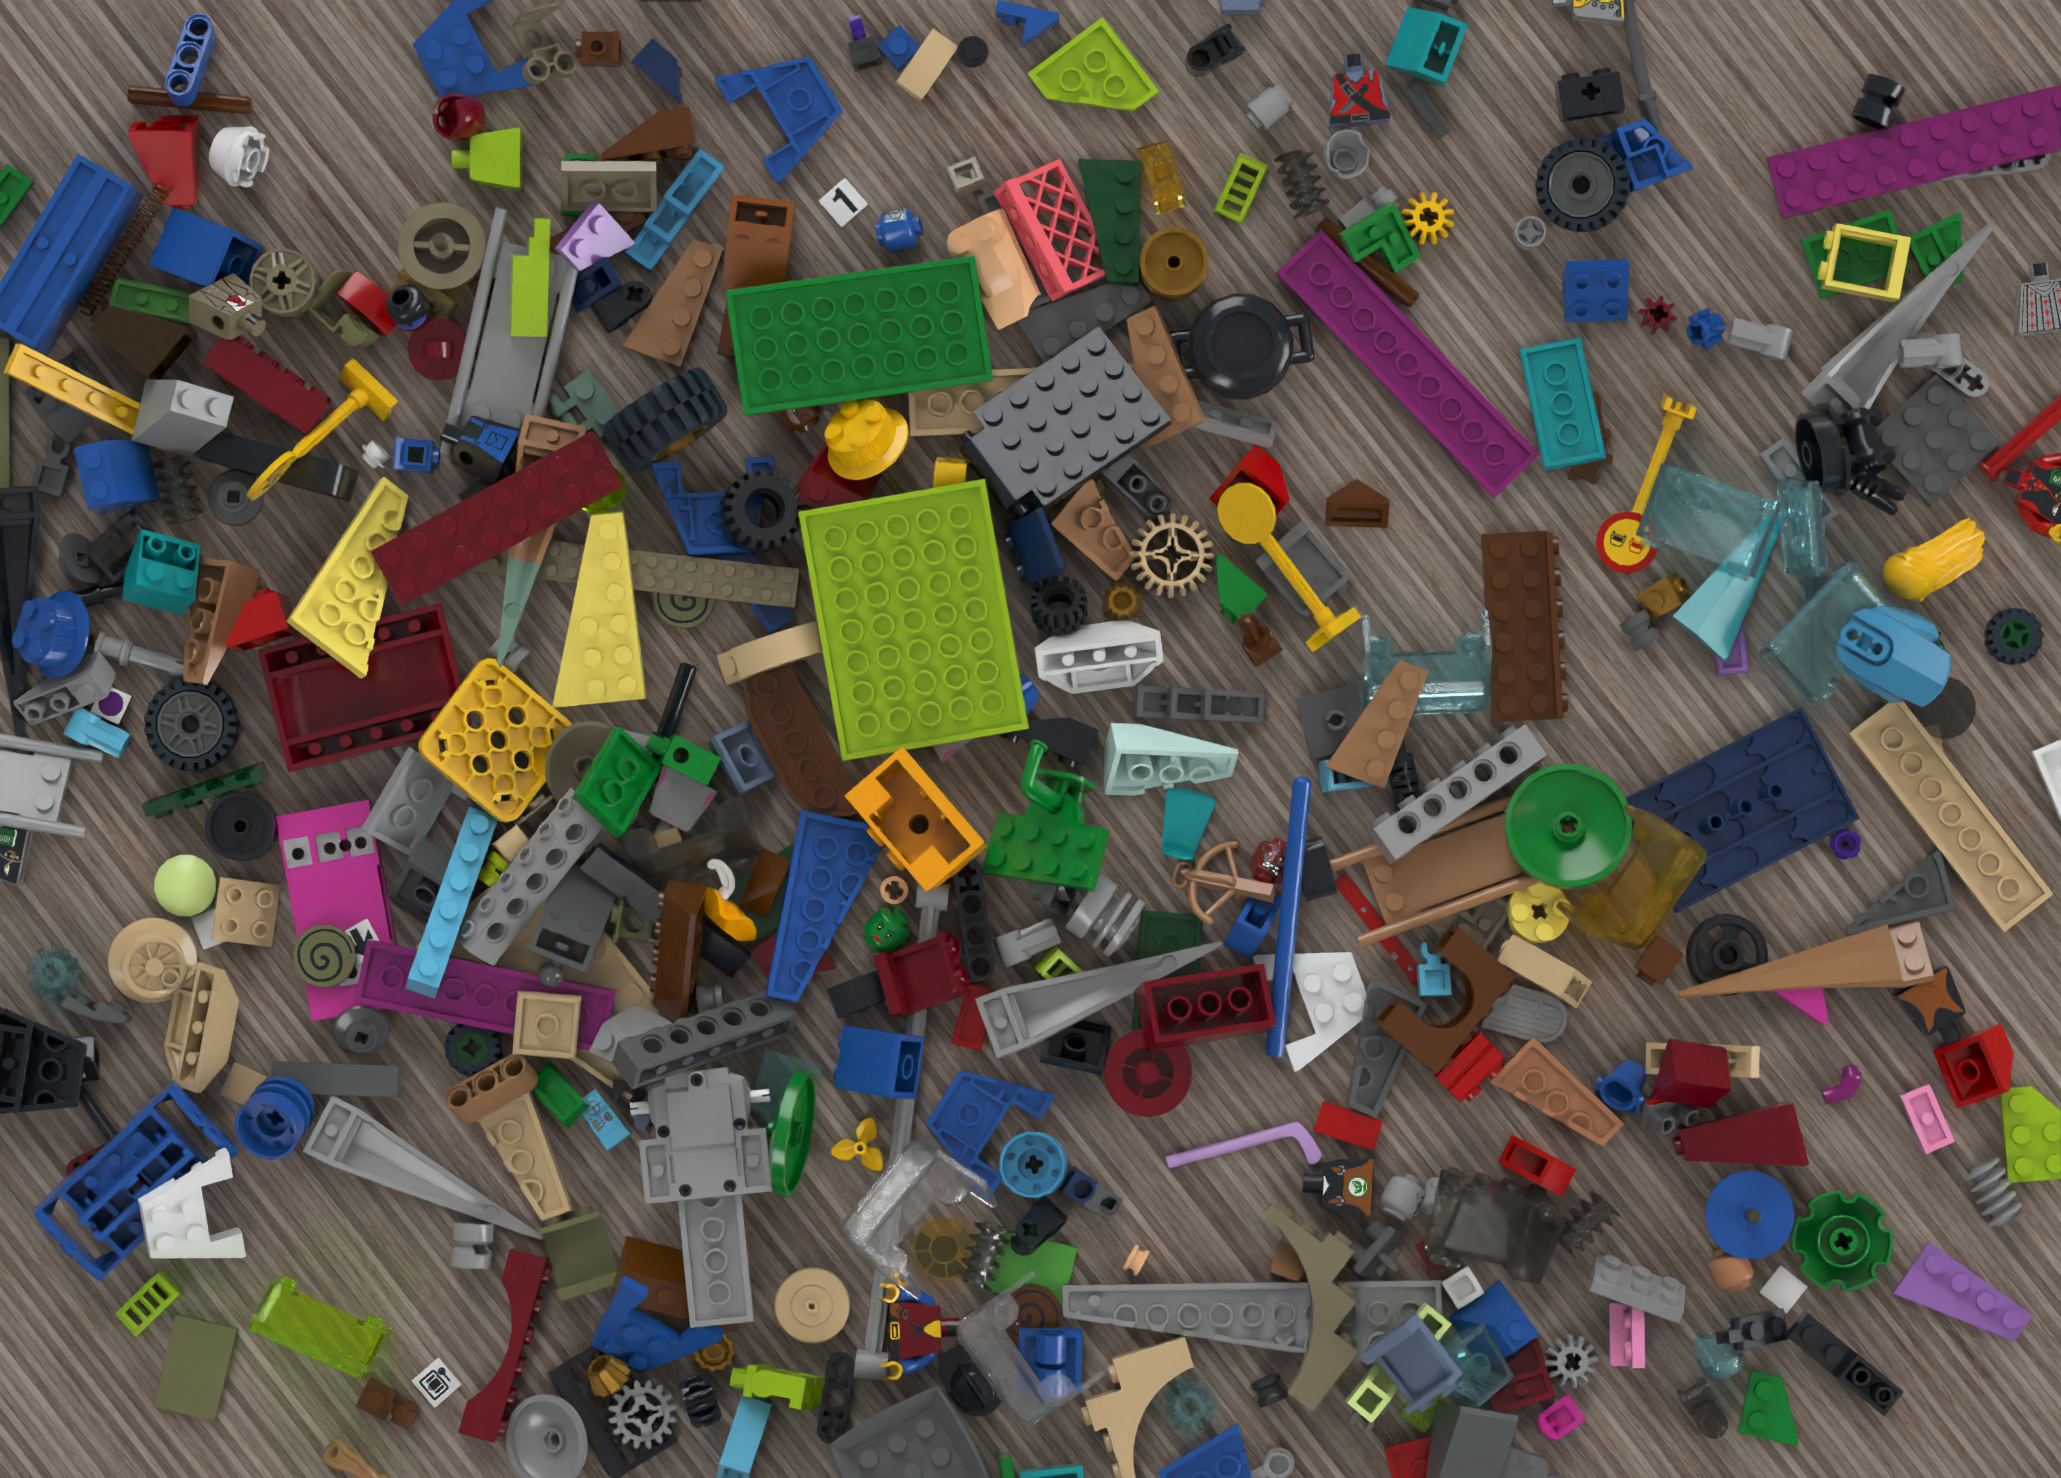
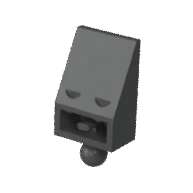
M575 863L548 896L527 948L529 951L550 958L549 962L540 967L538 973L541 983L548 987L557 986L563 980L562 964L585 973L587 972L617 897L613 892L582 871L580 865ZM544 933H553L555 940L552 943L544 942ZM581 944L584 947V952L581 955H575L572 951L573 945Z

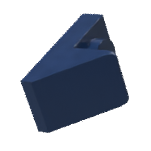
M607 257L602 258L577 276L571 301L577 313L585 311L597 300L622 286Z

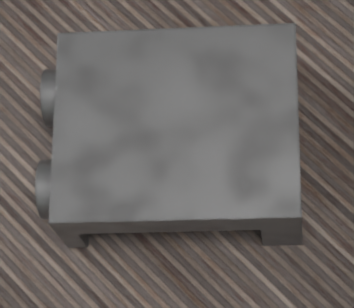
M1303 520L1277 542L1322 603L1332 594L1337 599L1351 587L1347 581L1352 576L1310 532V528ZM1266 551L1254 562L1256 567L1303 620L1308 615L1314 619L1313 613Z

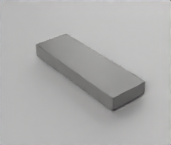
M1197 400L1205 422L1193 428L1272 448L1278 422Z
M1783 437L1758 455L1812 531H1815L1839 514V511L1826 493L1815 494L1809 488L1803 476L1798 455L1786 437Z

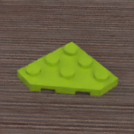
M1103 17L1027 73L1044 98L1050 101L1135 112L1159 93V90Z
M2032 1086L2010 1087L2008 1092L1999 1095L2006 1178L2010 1179L2011 1183L2061 1179V1111Z

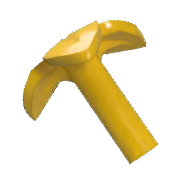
M867 1117L860 1121L855 1129L858 1139L857 1143L848 1138L841 1139L832 1147L830 1153L835 1158L843 1161H850L856 1154H861V1163L864 1167L872 1171H882L884 1167L882 1152L878 1148L868 1147V1143L877 1138V1124L872 1117Z

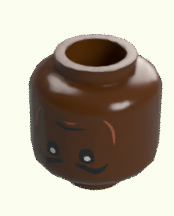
M813 406L775 413L787 430H798L799 433H803L820 420L818 415L821 407Z

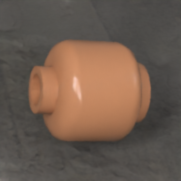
M1720 1247L1713 1251L1715 1256L1709 1260L1708 1268L1718 1289H1726L1727 1293H1732L1751 1284L1749 1280L1753 1277L1754 1270L1749 1259L1732 1256Z

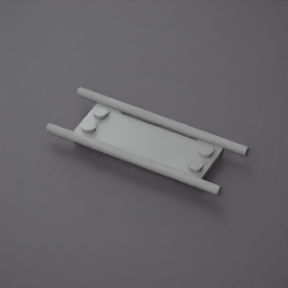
M496 207L446 423L456 427L459 425L466 426L471 416H478L520 429L521 433L525 414L545 418L579 270L573 269L561 255L549 252L547 336L557 293L560 294L536 401L533 404L547 337L509 335L511 254L527 255V247L501 241L508 210ZM492 278H496L487 314V319L484 327L482 341L479 349V354L476 362V367L473 375V380L471 388L469 389L467 387L480 335V330L483 322V317L486 309V304L489 296ZM442 441L440 453L452 456L454 446Z
M0 733V746L34 752L33 755L0 750V825L85 839L87 827L59 823L72 767L71 761L73 758L103 763L105 752Z

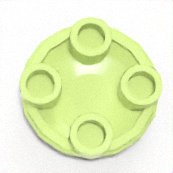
M177 855L168 859L159 868L154 881V892L158 902L167 912L177 916H194L203 912L216 896V877L212 868L203 859L195 855Z

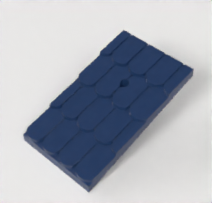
M1802 707L1625 797L1631 812L1632 832L1637 842H1639V846L1651 869L1654 871L1674 913L1688 908L1860 819Z

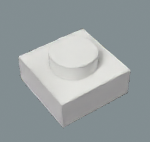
M1468 1265L1441 1281L1457 1309L1485 1293Z

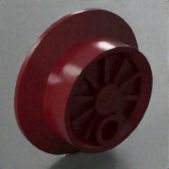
M1142 1029L1131 1031L1118 1039L1111 1047L1105 1060L1104 1081L1108 1093L1118 1106L1134 1115L1153 1117L1171 1111L1184 1099L1191 1084L1192 1066L1184 1046L1146 1051Z

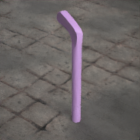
M1291 1122L1166 1156L1168 1167L1173 1168L1189 1162L1203 1160L1290 1136L1298 1140L1308 1163L1314 1165L1321 1159L1322 1154L1305 1127L1299 1122Z

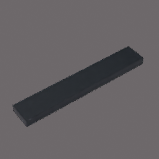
M599 843L582 862L580 869L656 924L657 918L662 919V910L657 909L660 890L665 891V889L602 843ZM704 918L700 956L732 978L750 958L751 951Z

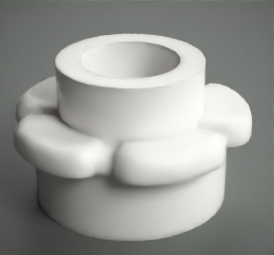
M372 440L367 446L362 445L365 452L361 456L374 469L378 465L381 468L386 467L385 463L390 459V456L377 442Z

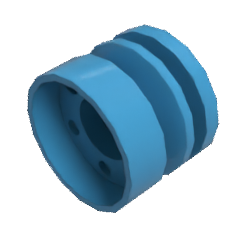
M1025 1132L1014 1136L1005 1145L1000 1155L999 1171L1004 1183L1012 1192L1023 1197L1039 1198L1054 1193L1064 1183L1068 1174L1069 1159L1064 1146L1055 1137L1044 1132ZM1036 1155L1037 1160H1043V1166L1039 1167V1173L1035 1174L1033 1169H1028L1027 1163L1032 1162V1156Z

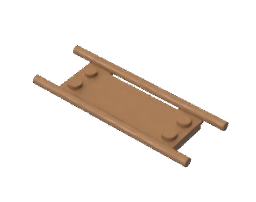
M1514 793L1472 808L1436 834L1504 810L1505 814L1422 843L1391 865L1376 844L1329 860L1332 872L1359 862L1363 863L1365 873L1386 925L1358 935L1357 939L1361 948L1540 883L1519 867L1507 845L1505 818L1509 802ZM1413 830L1408 831V832H1405V833H1406V834H1410V833H1412Z

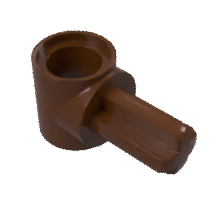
M1243 613L1240 615L1241 619L1238 621V625L1244 634L1241 645L1255 667H1258L1283 650L1268 627L1261 626L1253 613L1247 615Z

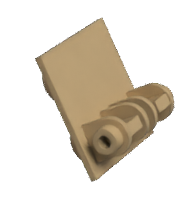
M220 877L211 940L272 947L281 885Z

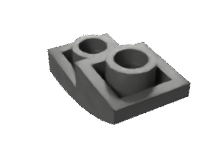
M78 993L77 996L67 994L61 1006L81 1016L103 1022L126 1023L132 1019V1016L126 1013L128 1007L113 998L110 1002L106 1000L100 1001L95 1009L92 1007L95 1002L84 994Z

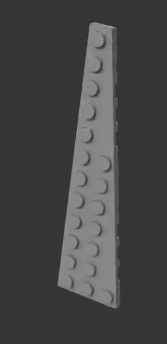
M1441 1280L1342 1281L1355 1291L1351 1297L1357 1302L1334 1332L1339 1334L1343 1330L1357 1341L1354 1347L1359 1352L1352 1362L1365 1363L1360 1355L1366 1348L1415 1314L1424 1302L1442 1316ZM1307 1281L1062 1285L1063 1317L1293 1353L1305 1354L1308 1346L1312 1315L1311 1295ZM1441 1337L1440 1340H1439V1343H1440L1441 1345H1442V1337Z

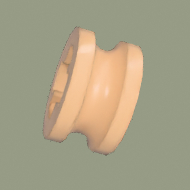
M890 876L882 882L880 894L890 904L901 903L908 894L907 883L898 876ZM891 881H898L899 888L903 889L901 896L896 895L897 899H890V893L885 891L887 884L892 885Z
M1135 1244L1122 1269H1131L1133 1275L1137 1276L1150 1251H1141L1139 1245Z

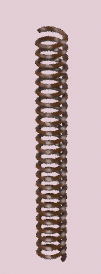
M154 183L165 194L160 193L154 188H151V191L159 195L163 200L158 199L151 193L148 194L159 205L149 199H145V202L156 210L141 204L144 209L150 211L153 215L138 209V212L149 220L144 219L138 214H135V217L143 221L147 226L134 219L132 223L141 227L143 231L138 230L131 224L128 225L131 230L137 232L140 236L125 230V233L134 237L136 241L131 240L126 235H122V238L133 246H129L122 240H119V243L128 248L130 252L118 245L115 246L117 250L123 252L127 257L122 256L115 250L112 251L115 256L121 258L124 262L109 256V259L118 263L120 267L115 266L110 261H105L108 266L114 268L117 272L102 266L103 270L114 277L99 271V274L107 278L111 283L96 276V279L105 284L107 288L94 281L93 285L102 289L104 293L99 292L94 287H89L92 292L98 294L101 298L86 292L87 296L95 299L98 303L83 297V300L93 305L94 308H90L87 304L80 302V305L89 310L91 314L80 310V313L86 316H94L93 311H96L97 306L101 304L100 301L104 300L103 296L107 295L106 290H110L109 285L114 284L113 280L117 279L116 275L120 274L119 270L123 269V264L127 263L126 259H130L129 254H133L132 249H136L139 239L143 238L142 234L146 233L145 228H149L148 223L153 222L152 218L156 217L155 213L159 212V207H162L161 202H165V197H169L168 192L172 191L170 185H168L169 189H166L160 184Z

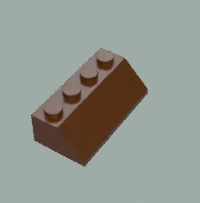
M669 880L666 890H660L657 909L662 910V919L657 918L655 937H659L660 941L659 946H655L653 951L652 964L657 965V973H652L650 992H655L654 1005L671 1019L677 1021L680 1018L689 1017L696 996L707 885Z
M626 1236L610 1298H612L614 1292H617L619 1282L625 1275L648 1288L647 1298L636 1307L689 1320L683 1250ZM739 1323L718 1326L736 1332Z

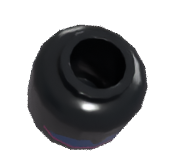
M400 286L394 289L386 300L387 314L401 330L407 332L416 331L427 324L431 317V304L423 292L416 286Z

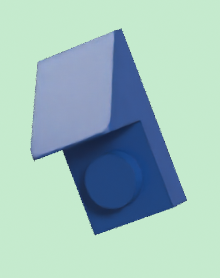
M998 0L995 13L997 18H1001V23L1010 26H1019V22L1025 23L1021 48L1056 26L1059 22L1058 12Z

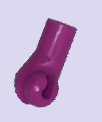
M1851 1064L1845 1066L1842 1069L1843 1078L1839 1085L1821 1089L1825 1104L1845 1100L1855 1094L1862 1082V1074L1857 1066Z

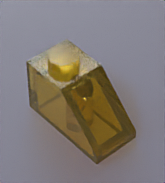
M1168 140L1137 148L1156 214L1187 206L1181 177Z

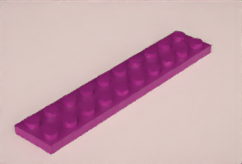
M2061 85L1889 127L1888 131L1884 128L1767 157L1766 160L1781 219L2061 151Z
M1322 229L1276 272V275L1493 499L1539 455Z

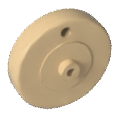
M819 1267L802 1268L791 1273L779 1286L774 1301L775 1316L780 1327L791 1338L809 1344L825 1342L837 1335L848 1319L850 1313L849 1293L844 1283L834 1273Z

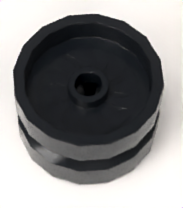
M244 792L225 794L213 803L207 813L205 821L207 841L215 852L226 859L243 862L260 859L271 851L278 840L275 817L278 815L272 805L259 795ZM242 821L246 823V830L244 832L237 830V823L242 824Z

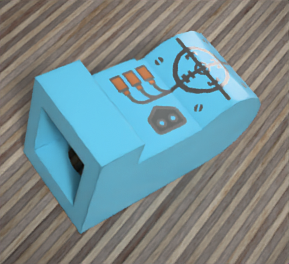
M596 1088L583 1097L590 1107L582 1115L588 1121L589 1126L607 1151L632 1134L631 1130Z

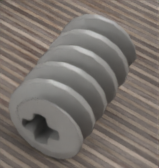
M1999 1157L1989 1159L1973 1167L1971 1173L1965 1178L1966 1182L1976 1181L1977 1183L1970 1190L1971 1193H1982L1976 1204H1987L1988 1206L1981 1213L1982 1216H1993V1219L1987 1224L1988 1227H2002L2026 1215V1213H2016L2022 1206L2020 1201L2010 1202L2016 1196L2015 1190H2005L2011 1183L2010 1179H1999L2005 1173L2003 1167H1994L1999 1162Z

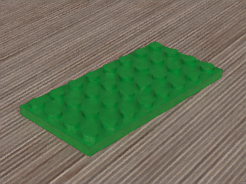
M975 256L725 290L743 416L993 381Z

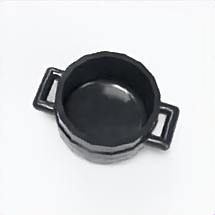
M1233 293L1213 300L1197 315L1191 329L1169 332L1181 363L1180 343L1188 342L1187 355L1191 367L1184 368L1188 380L1198 378L1208 391L1228 400L1247 401L1267 394L1283 380L1290 365L1309 363L1315 358L1309 316L1306 313L1283 315L1273 303L1255 294ZM1298 326L1301 351L1293 352L1294 338L1290 327Z

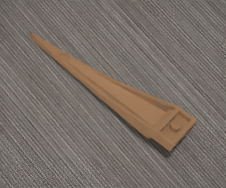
M1919 920L1889 927L1886 924L1681 990L1677 994L1682 999L1790 989L1907 987L1934 981V974Z

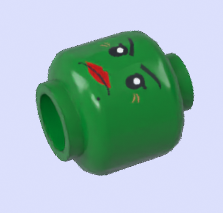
M886 907L879 908L865 923L864 933L866 935L863 939L877 953H893L910 935L909 927L906 924L909 919L896 907L893 910Z

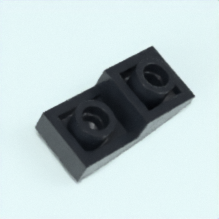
M878 970L853 978L827 990L838 1019L866 1011L871 1006L887 1002Z

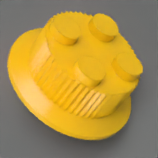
M874 399L844 402L840 410L832 416L824 432L826 443L829 446L828 461L831 468L840 477L850 480H861L875 476L891 466L903 452L909 435L908 424L904 417L893 409L884 408L881 403L874 401Z

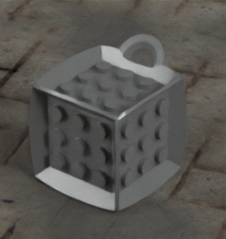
M937 1385L932 1389L881 1411L827 1446V1450H829L840 1478H994L972 1433L948 1397L946 1387L942 1385Z

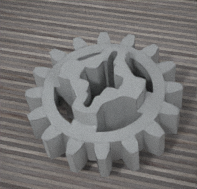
M636 1380L633 1381V1389L630 1390L626 1385H623L622 1391L624 1394L622 1396L617 1394L612 1396L617 1405L608 1406L609 1411L615 1412V1417L608 1419V1423H616L617 1428L612 1432L613 1435L620 1433L624 1435L621 1443L626 1444L631 1439L633 1440V1448L637 1449L640 1442H644L646 1449L651 1448V1440L654 1439L657 1443L661 1444L663 1440L660 1435L662 1433L668 1435L672 1433L667 1425L668 1423H676L677 1419L670 1417V1412L676 1410V1406H668L667 1401L670 1400L672 1395L662 1396L660 1394L663 1389L662 1385L651 1389V1381L647 1380L644 1387H640V1383ZM644 1393L654 1396L661 1405L653 1406L647 1402ZM632 1396V1406L628 1412L621 1413L623 1404ZM640 1405H642L644 1410H656V1413L650 1414V1416L645 1418L646 1423L642 1424L641 1419L628 1418L629 1415H634V1413L639 1411ZM663 1416L659 1428L652 1433V1423L656 1417ZM631 1423L636 1426L640 1436L629 1432L624 1424Z

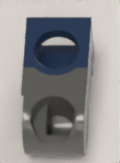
M1073 1166L1064 1183L1059 1188L1068 1197L1109 1221L1123 1201L1121 1197L1076 1166Z

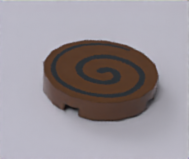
M1036 1283L1023 1284L1012 1290L1004 1298L1000 1308V1323L1005 1334L1014 1343L1018 1344L1019 1327L1060 1328L1062 1324V1306L1049 1288Z

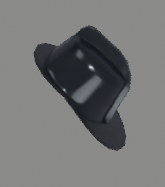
M969 1345L953 1347L942 1356L939 1364V1377L956 1405L964 1413L974 1417L986 1416L994 1412L1003 1398V1385L986 1357L978 1349Z

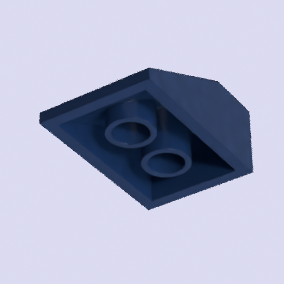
M1039 508L1007 525L1009 533L1005 534L1004 538L1009 551H1016L1020 560L1019 563L1015 564L1021 582L1027 580L1029 586L1042 582L1044 579H1050L1065 573L1063 559L1043 508Z

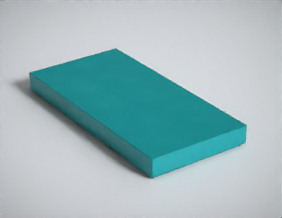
M1581 337L1519 349L1544 472L1606 460Z

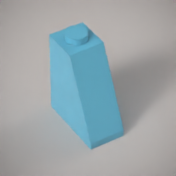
M741 1396L718 1466L716 1478L750 1477L772 1404L766 1403L764 1398Z

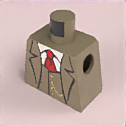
M234 273L189 295L188 322L226 340H232L245 332L253 336H259L265 330L266 322L262 319L261 297Z

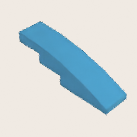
M699 149L665 193L657 207V212H653L645 222L643 229L634 239L635 243L625 251V256L648 273H651L713 187L725 166Z

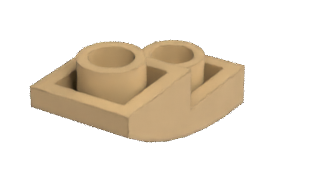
M932 29L895 84L921 101L958 46L935 29Z

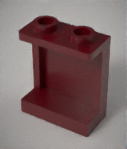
M941 931L936 933L935 938L893 953L882 952L873 956L891 1016L903 1018L970 994L967 986L970 983L969 975L965 967L961 965L959 958L961 948L955 936Z

